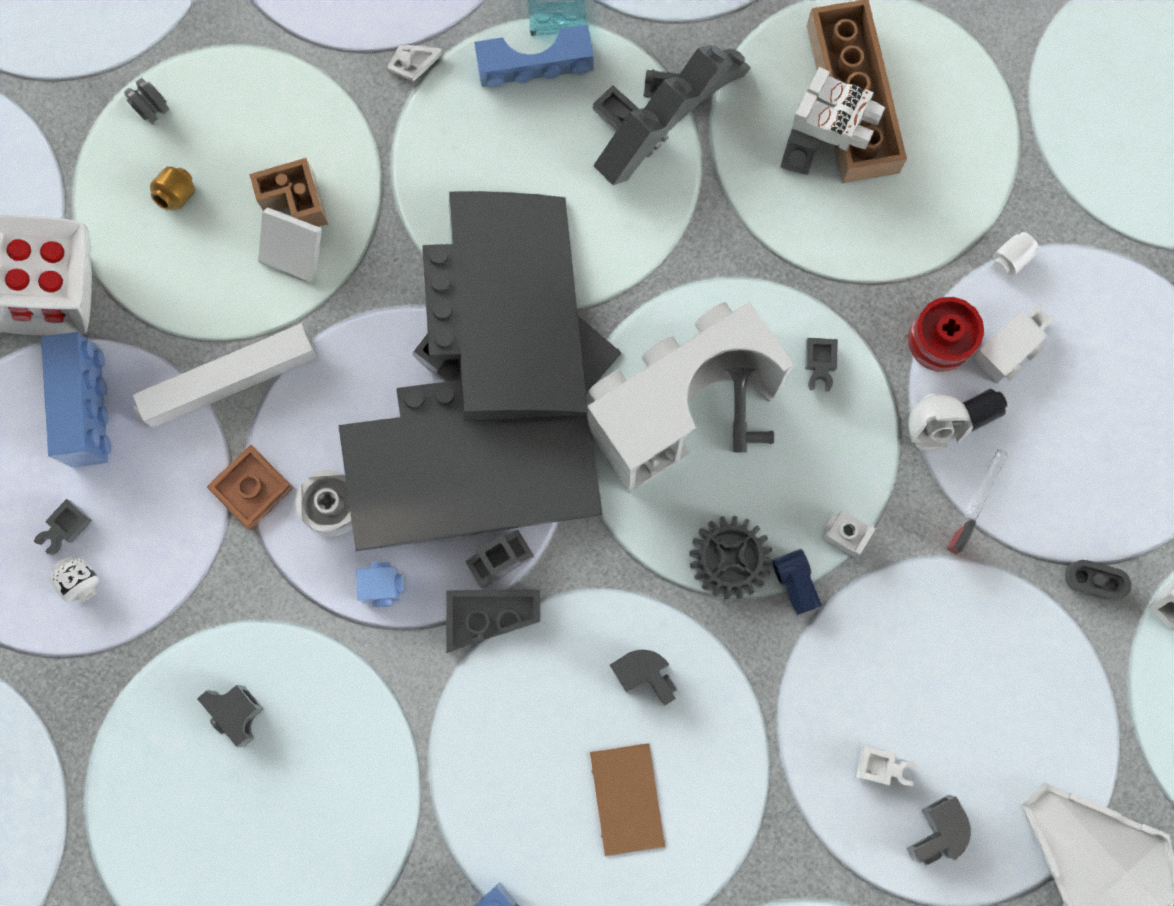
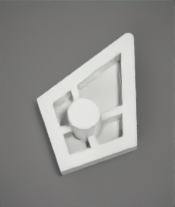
M400 44L387 69L389 72L414 82L443 52L441 48Z

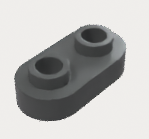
M1079 560L1070 564L1065 571V580L1068 586L1080 593L1114 601L1126 597L1131 590V580L1121 569L1088 560ZM1078 571L1084 574L1083 582H1080L1076 577ZM1108 580H1112L1115 584L1113 591L1107 587Z

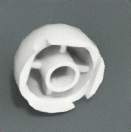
M931 393L924 396L912 408L908 419V429L912 442L916 443L917 448L924 450L948 447L947 441L956 438L958 443L964 440L973 429L965 405L957 398L944 394Z

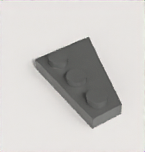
M540 590L446 591V653L540 622Z

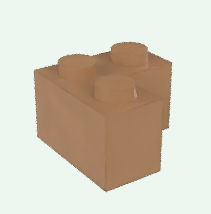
M307 158L249 174L256 201L263 211L267 207L276 211L289 207L294 218L317 227L329 224L316 177Z

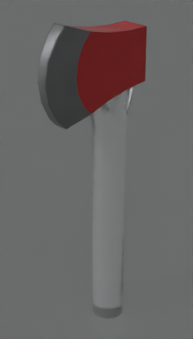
M997 449L947 550L957 554L963 552L973 534L976 520L1008 456L1006 451Z

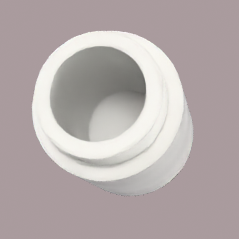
M1025 232L1012 236L993 254L995 269L1002 275L1014 276L1035 257L1038 250L1036 240Z

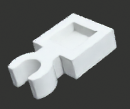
M863 745L856 777L885 785H890L891 777H894L901 785L913 786L914 782L906 780L902 772L906 767L916 769L917 765L911 761L894 763L896 753Z

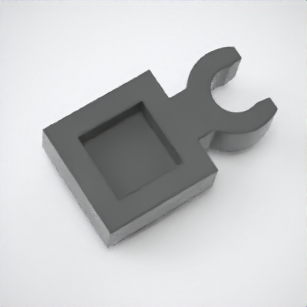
M807 338L805 370H814L808 382L809 390H814L817 379L825 382V391L831 389L833 379L828 371H836L838 339Z
M66 499L45 521L51 528L48 531L39 533L35 537L34 542L42 545L47 539H50L51 545L45 552L49 555H55L60 550L63 539L72 543L92 519L71 500Z

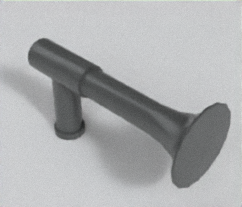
M724 369L732 376L734 383L733 452H747V443L773 444V431L747 432L746 382L750 373L756 369Z

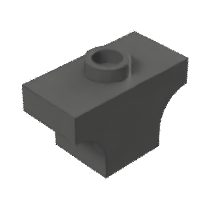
M516 530L505 536L502 534L476 550L477 553L465 562L480 588L483 589L534 558V555L519 530Z
M236 685L224 695H220L216 691L206 690L197 698L211 715L210 723L220 734L225 732L236 747H245L254 739L251 731L252 722L264 708L245 686Z

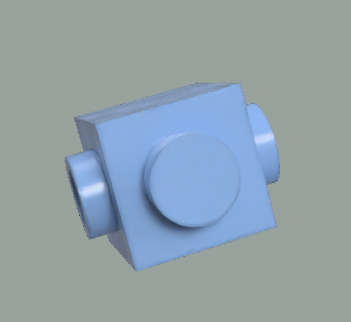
M390 562L371 563V568L356 569L358 601L362 603L373 602V607L392 606L391 601L400 600L399 593L404 592L403 574L398 573L397 568L390 566Z

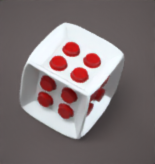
M0 215V331L40 336L79 332L81 335L87 333L91 307L92 268L90 259L91 240L86 225L63 218Z

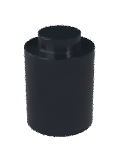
M991 388L962 402L969 413L973 425L971 432L1006 414L1005 408L1008 406L1004 395L1000 391L996 392Z

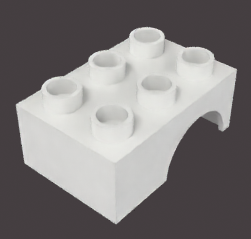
M750 301L734 312L731 311L726 303H721L711 308L695 322V326L700 332L681 346H679L673 336L668 337L654 345L643 355L642 359L647 365L644 370L626 380L621 371H615L598 381L589 390L590 395L594 399V402L587 406L590 436L629 493L690 453L684 443L685 436L697 429L690 415L688 402L697 392L708 385L717 382L733 381L732 376L724 369H756L748 376L746 385L760 392L768 402L779 395L794 363Z

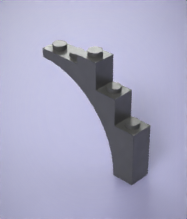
M712 45L697 48L678 77L663 80L645 108L628 113L593 166L612 185L628 181L653 148L690 111L720 88L732 81L745 77L751 68L745 62V57L734 49L722 51L720 48Z

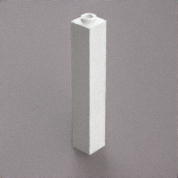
M301 323L133 394L136 402L133 410L140 422H144L154 428L319 357L308 331Z

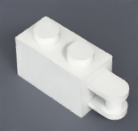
M1040 304L1028 315L1021 310L971 358L996 383L1004 377L1010 381L1023 368L1019 363L1025 357L1031 361L1044 349L1040 345L1047 337L1043 330L1055 318L1053 316L1049 318L1041 310L1043 307ZM1031 318H1032L1040 327H1038V326L1031 320Z

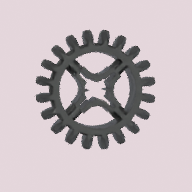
M722 516L719 519L720 527H717L715 522L711 520L708 522L710 533L703 528L698 531L704 540L694 538L692 541L694 546L700 548L699 550H690L689 552L690 557L698 558V561L690 563V568L701 569L700 572L695 574L694 579L697 581L705 577L707 581L702 585V589L706 590L710 584L714 585L715 588L712 595L715 597L719 594L720 589L725 590V600L730 599L731 590H735L737 599H742V588L749 595H752L755 591L751 583L760 588L764 585L763 580L758 575L763 577L770 576L771 572L763 568V565L769 566L773 564V559L764 557L765 554L772 552V547L761 546V544L768 540L767 535H763L760 538L755 536L760 530L758 525L752 531L746 529L750 523L748 519L744 520L742 526H738V517L733 516L731 525H727L726 518ZM723 534H735L741 536L742 539L734 545H728L722 540L719 541L716 537ZM708 544L714 549L719 558V564L712 572L706 562ZM749 544L752 546L756 558L754 570L748 567L749 564L743 556L744 550ZM738 547H741L735 558L737 564L734 565L732 561L730 565L727 564L721 569L720 567L724 564V560L727 557L724 552L728 551L730 554L731 551L735 552ZM732 570L739 575L743 574L747 579L739 582H726L719 578L726 571Z

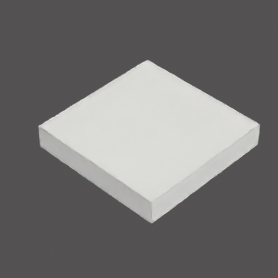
M267 207L262 212L258 262L312 282L316 278L322 228Z

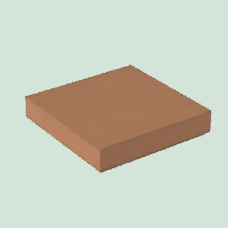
M249 445L207 486L248 530H251L294 488L252 445Z

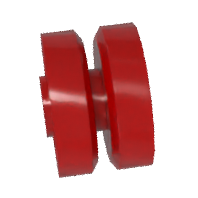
M940 297L928 303L912 323L908 334L909 349L915 360L925 368L937 372L952 371L962 366L981 345L984 336L983 319L977 309L966 300L956 297Z

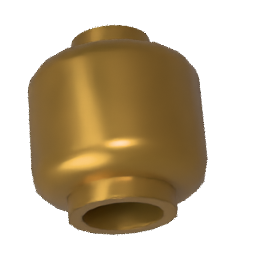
M165 167L150 183L151 198L155 204L164 210H179L195 193L191 174L183 168Z

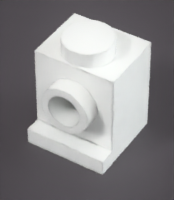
M842 510L838 515L832 513L823 528L827 530V533L823 539L851 557L856 558L861 554L876 528L865 524L845 510ZM847 525L853 529L852 536L844 534V526Z

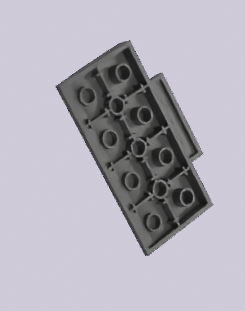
M449 191L451 244L422 245L429 360L460 359L464 421L587 415L566 198L515 192Z
M461 380L396 388L400 417L338 425L356 552L601 516L603 514L587 415L464 421Z

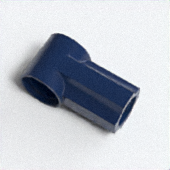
M802 549L773 559L772 565L777 579L781 585H784L796 616L822 606L810 577V564Z

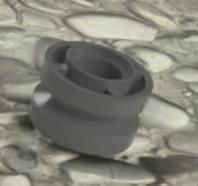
M141 77L136 81V90L128 88L123 93L128 98L127 102L143 120H148L153 125L158 120L157 112L166 114L170 109L160 92L149 81L146 82Z

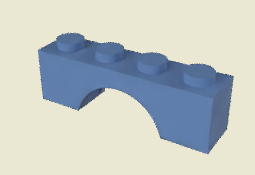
M588 25L559 29L555 42L548 49L537 54L519 53L513 50L503 37L474 42L481 86L498 87L503 83L515 81L526 83L535 78L545 77L552 79L562 74H584L588 70H594L593 51Z

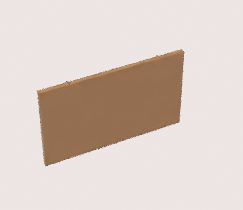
M649 743L590 752L591 772L594 777L605 856L665 847Z

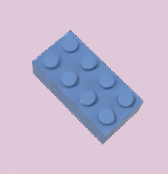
M79 332L42 336L41 347L48 456L72 468L108 463L111 443L106 435V424L109 423V414L104 406V395L107 394V385L104 378H102V367L105 365L103 351Z

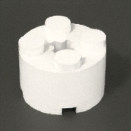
M321 470L310 475L304 484L299 487L295 498L296 510L303 522L319 534L331 537L344 535L353 530L345 475L334 470ZM331 498L336 501L335 504L331 505V509L326 508L325 504H329Z

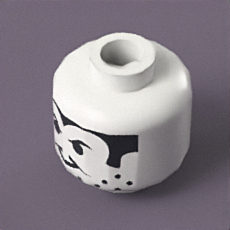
M69 556L52 568L53 574L50 577V583L65 602L78 600L79 603H83L96 593L94 588L99 582V577L84 558Z

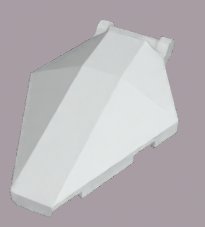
M1045 782L1022 804L1065 906H1174V854L1168 834L1148 825L1139 824L1121 816L1118 812Z

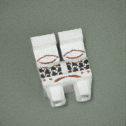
M819 67L795 113L792 129L827 143L839 145V148L845 151L848 150L850 145L866 149L874 131L861 126L860 123L864 120L877 126L885 107L871 100L873 92L867 89L863 91L858 86L845 84L829 76L830 71Z

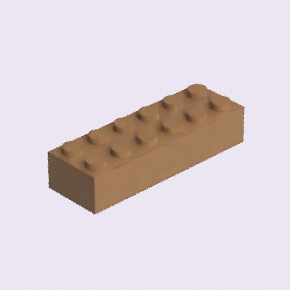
M857 0L811 8L807 30L816 69L818 70L821 67L830 71L829 76L845 84L858 86L863 91L867 89L873 92L871 100L885 107L877 126L864 120L860 123L861 126L874 131L866 149L850 145L848 150L845 151L840 149L839 145H834L842 183L900 173L907 157L869 0Z

